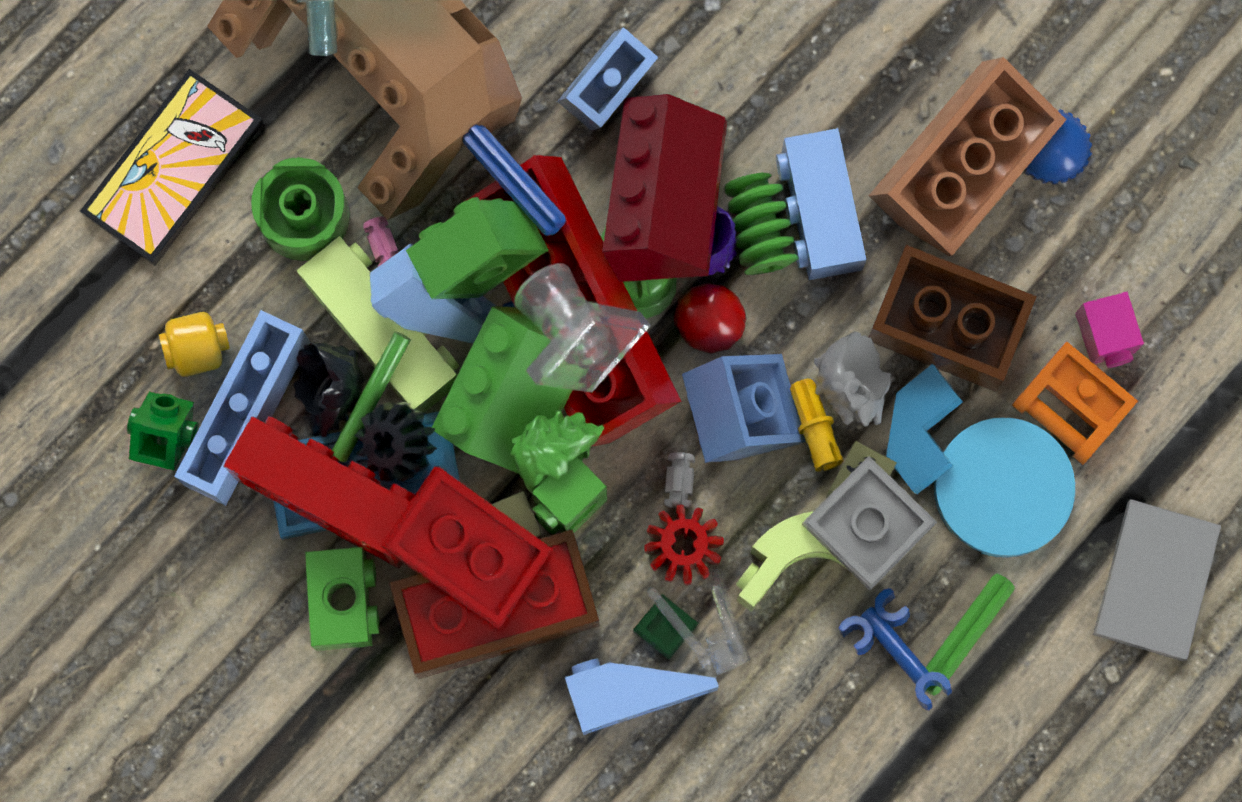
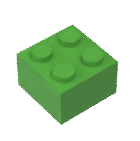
M474 197L456 206L453 210L455 215L445 223H436L424 229L419 234L420 240L408 248L406 252L431 299H460L482 297L549 249L536 225L515 201H503L502 198L492 201L479 200L478 197Z

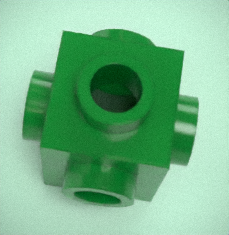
M149 391L140 408L134 407L128 419L127 434L130 435L129 460L174 470L185 449H189L199 429V423L192 421L194 402L179 399L171 394H158Z

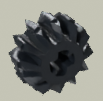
M387 402L380 404L375 408L374 412L367 413L361 418L365 428L359 430L354 436L363 442L364 447L356 455L361 457L367 456L369 461L366 468L372 472L379 471L381 481L389 482L395 479L406 481L412 479L416 472L423 471L430 465L426 455L433 454L437 448L428 442L427 436H430L435 428L423 426L422 423L426 412H412L411 403L400 402L394 405V403Z

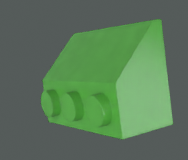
M492 306L431 428H435L434 432L465 453L519 473L515 464V458L510 455L514 446L511 443L512 438L522 435L526 424L532 422L536 416L545 415L549 420L554 418L556 411L562 412L591 353L519 307Z

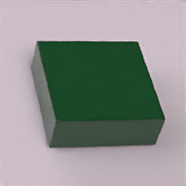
M662 594L635 626L633 632L669 661L699 623Z

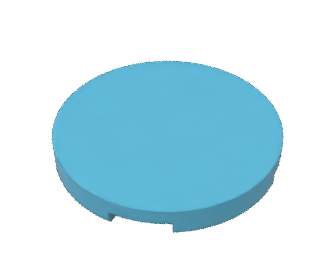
M991 418L975 423L963 430L945 449L944 454L953 464V467L934 481L935 502L946 527L966 545L988 556L1018 557L1043 547L1064 527L1071 514L1075 500L1074 472L1064 449L1042 428L1015 418Z

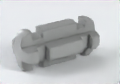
M685 452L670 453L668 461L672 462V467H667L665 493H669V499H664V504L666 507L676 509L677 505H684L685 509H687L692 504V501L687 500L688 494L692 495L694 468H690V462L695 463V457L693 454Z

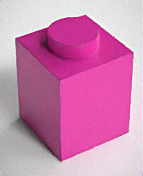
M1128 291L1083 303L1075 313L1089 359L1094 364L1105 362L1107 368H1112L1129 363L1134 360L1132 354H1135L1144 345Z

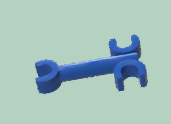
M891 588L884 589L877 595L875 607H870L861 616H851L841 622L839 626L840 634L845 637L853 630H860L864 633V637L854 645L855 652L858 655L865 654L872 648L875 636L914 682L918 703L922 708L929 711L933 706L930 698L925 694L926 689L930 686H939L948 696L952 693L950 682L945 675L939 672H929L892 629V627H898L907 622L910 613L906 606L896 613L885 611V606L895 596Z

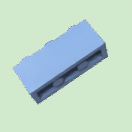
M838 128L784 138L782 153L776 154V165L780 181L788 180L791 197L785 198L787 203L786 214L791 224H797L800 240L794 242V251L799 259L797 260L798 268L806 267L808 280L862 271L866 262V255Z

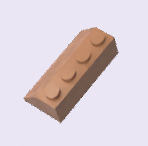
M1004 57L983 61L868 196L900 227L944 254L953 256L1063 125L1066 119Z

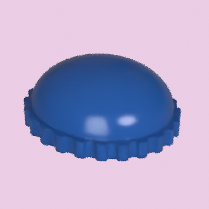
M1061 109L1058 112L1066 121L1025 169L1027 175H1032L1034 180H1041L1044 184L1048 182L1052 184H1057L1058 182L1065 183L1068 179H1074L1076 174H1080L1083 171V167L1088 165V158L1091 156L1090 148L1092 143L1089 141L1090 134L1086 132V126L1080 123L1079 118H1074L1072 113H1065Z

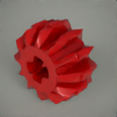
M677 505V520L675 521L671 519L667 512L661 511L658 514V518L665 529L655 525H649L647 528V534L659 541L645 544L644 552L646 554L661 553L660 556L651 562L650 567L653 571H657L667 564L669 568L665 575L666 582L671 583L678 570L683 571L684 585H691L692 569H695L703 579L709 577L710 572L703 561L712 565L720 564L721 556L709 549L723 546L724 538L721 536L707 537L708 534L716 529L718 523L715 519H711L701 526L699 522L702 518L703 509L699 507L694 510L692 519H686L684 505ZM684 535V540H686L688 535L695 540L692 545V554L684 556V550H682L681 555L673 551L676 546V536Z

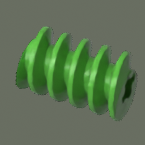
M761 172L731 180L724 187L725 194L733 198L728 203V211L731 214L737 215L732 219L735 223V231L740 232L736 237L735 244L739 249L745 250L739 256V263L744 267H748L744 271L747 275L775 272L799 260L797 254H786L783 252V249L793 244L795 240L792 236H780L779 231L789 227L791 222L789 219L776 218L778 212L787 208V203L772 200V196L782 192L784 189L781 184H770L768 182V179L772 176L770 173Z

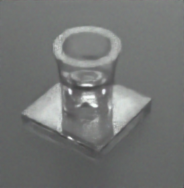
M553 264L540 269L522 284L515 296V307L551 341L526 370L535 384L593 392L651 326L641 312L588 302L579 289L570 268L565 264Z

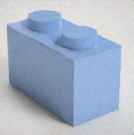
M623 27L609 37L557 102L591 131L601 128L658 57Z

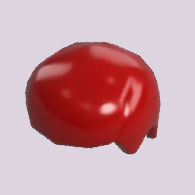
M712 283L691 287L678 300L674 315V325L686 344L693 347V349L709 354L730 349L742 337L747 320L745 309L739 297L727 287Z

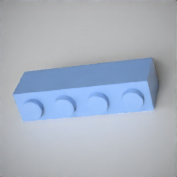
M262 310L259 312L174 476L185 487L225 506L227 505L238 481L223 465L252 416L264 423L268 416H273L299 365L296 359L298 352L304 349V345L310 344L302 329Z

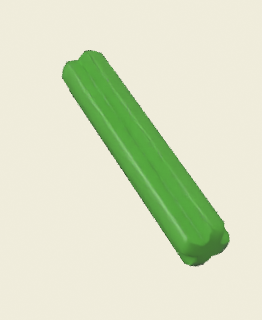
M998 573L991 577L926 666L929 672H939L945 675L948 680L951 678L1013 593L1015 586L1010 580ZM930 686L926 689V692L935 696L942 689L939 686Z

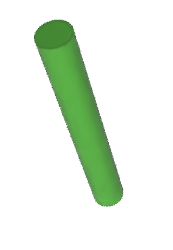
M394 331L332 449L335 452L333 456L342 462H347L359 440L354 435L359 430L365 428L361 418L367 413L374 411L411 341L409 337L400 332Z

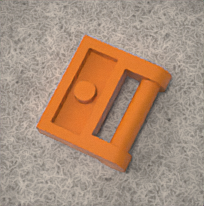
M1066 341L1015 400L1012 406L1021 414L1026 411L1075 452L1072 457L1084 465L1136 405L1138 400ZM1044 388L1095 429L1088 438H1085L1037 397Z

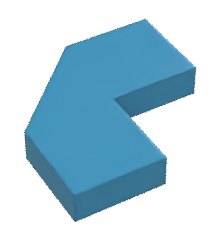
M931 364L896 393L886 454L887 458L897 462L895 469L916 494H919L953 467V464L928 433V430L963 403L962 399L934 364Z

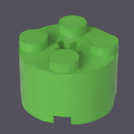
M300 157L285 159L272 166L273 169L258 180L252 193V214L264 239L276 253L292 260L309 261L340 236L343 239L346 235L350 220L347 199L337 178L321 163ZM305 203L308 205L309 209L304 210L303 215L295 216L294 212L299 211L300 204Z

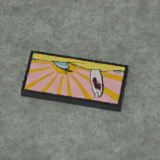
M189 69L85 203L80 213L156 266L264 124L262 118Z

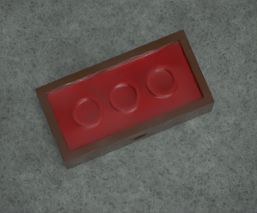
M573 529L540 539L553 550L500 629L489 624L420 574L390 582V588L416 677L418 679L426 678L600 627L598 614Z

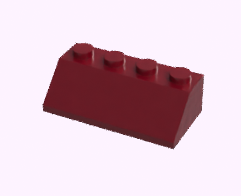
M670 94L624 99L602 249L619 282L709 276L727 130V120L724 116Z

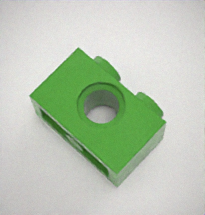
M576 457L569 461L568 473L561 475L559 479L549 475L532 492L535 504L533 511L536 514L534 517L551 535H555L558 531L562 533L572 529L573 532H576L607 502V486Z
M362 547L305 552L311 647L316 651L373 646L372 634L380 633L378 606H370L369 587H376L377 585L375 560L367 559L366 552ZM343 587L354 589L356 600L353 606L345 611L335 610L332 606L333 594Z

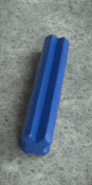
M472 126L469 132L463 136V144L543 234L554 235L566 222L564 214L485 126Z

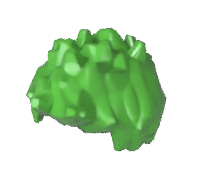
M556 411L554 418L549 420L545 415L536 416L532 422L527 423L522 435L512 438L511 443L514 446L510 455L515 458L519 474L529 492L532 493L549 475L559 479L561 475L568 473V463L574 458L578 457L581 461L583 458L587 459L590 447L596 443L605 429L604 426L600 425L597 427L593 423H586V419L581 412L564 418L561 411Z

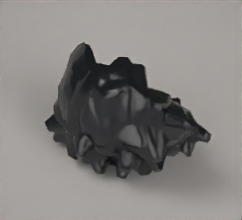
M313 341L310 344L304 345V349H301L296 357L301 371L299 380L293 384L295 388L294 397L305 405V414L307 417H310L309 423L312 435L318 436L320 433L321 437H327L328 431L339 429L341 420H348V412L352 413L356 405L355 403H357L361 396L364 376L358 366V351H349V349L342 345L337 347Z

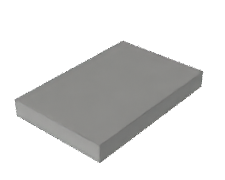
M1129 500L1093 635L1183 662L1186 661L1221 525L1135 500Z

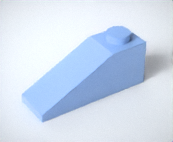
M409 244L370 272L372 307L382 317L390 318L407 330L474 343L492 306H496L484 296L480 298L431 299L406 252L412 244Z
M598 658L571 667L574 675L565 677L583 735L717 691L719 687L714 677L611 662L600 665Z

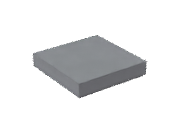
M868 456L802 525L870 591L922 539L937 521Z

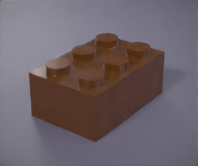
M905 245L868 338H871L876 345L929 366L934 364L939 370L996 392L1006 377L1037 296Z

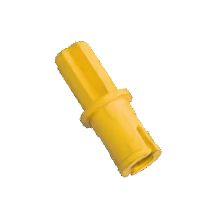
M811 378L797 381L790 386L801 421L798 431L799 434H804L812 455L815 471H827L838 467L844 460L831 427L834 423L833 417L826 416L820 395L815 393L817 386Z

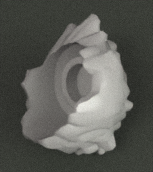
M853 331L833 343L821 357L814 359V364L819 368V373L816 377L818 385L815 393L817 395L824 393L829 405H833L831 413H838L842 422L846 425H849L854 419L857 422H861L864 427L868 426L872 421H874L875 425H880L884 395L891 385V374L880 369L879 353L872 339L866 335L861 336V333Z

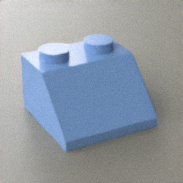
M782 354L721 356L682 374L705 463L739 460L806 442L804 434H799L798 431L801 422L790 391V382Z

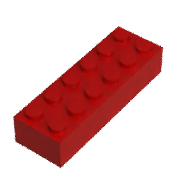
M534 155L520 164V166L564 214L566 222L554 235H545L539 230L549 250L507 278L503 283L515 307L521 308L591 353L564 409L567 416L581 412L586 419V423H593L597 427L600 425L604 426L605 429L592 446L610 444L682 401L624 283L619 282L602 252L604 242L562 157ZM494 181L468 198L478 197L479 200L491 201L502 198L503 201H514L497 181Z

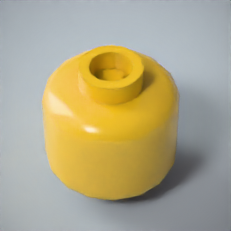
M198 312L171 319L165 325V333L158 334L167 369L175 368L176 372L182 377L219 368L223 361L221 351L230 349L224 324L214 325L212 317L206 312Z

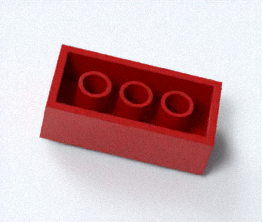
M252 416L224 463L225 469L241 484L400 569L403 562L380 545L415 495L394 483L389 490L380 485L381 482L375 478L376 474L354 461H351L348 467L340 464V460L333 456L335 452L316 440L310 438L306 445L299 442V438L292 433V428L271 416L267 417L265 423Z

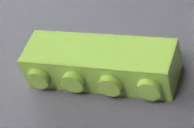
M339 236L296 271L305 286L374 368L394 331L400 332L411 339L388 384L403 402L411 403L412 412H426L449 393L457 377L454 371L460 366L443 345L436 350L425 337L426 333L404 329L390 318L382 317L377 313L371 303L370 271L367 269L372 262L356 242L348 246Z

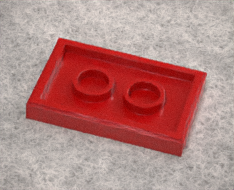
M435 466L380 545L472 612L499 629L553 550L439 466Z

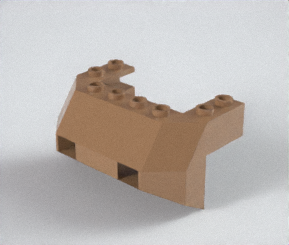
M223 0L207 25L236 58L243 56L251 42L259 50L271 46L293 12L400 125L397 132L357 187L387 220L422 203L464 145L463 136L469 132L472 126H485L491 133L515 122L522 100L499 40L461 0Z

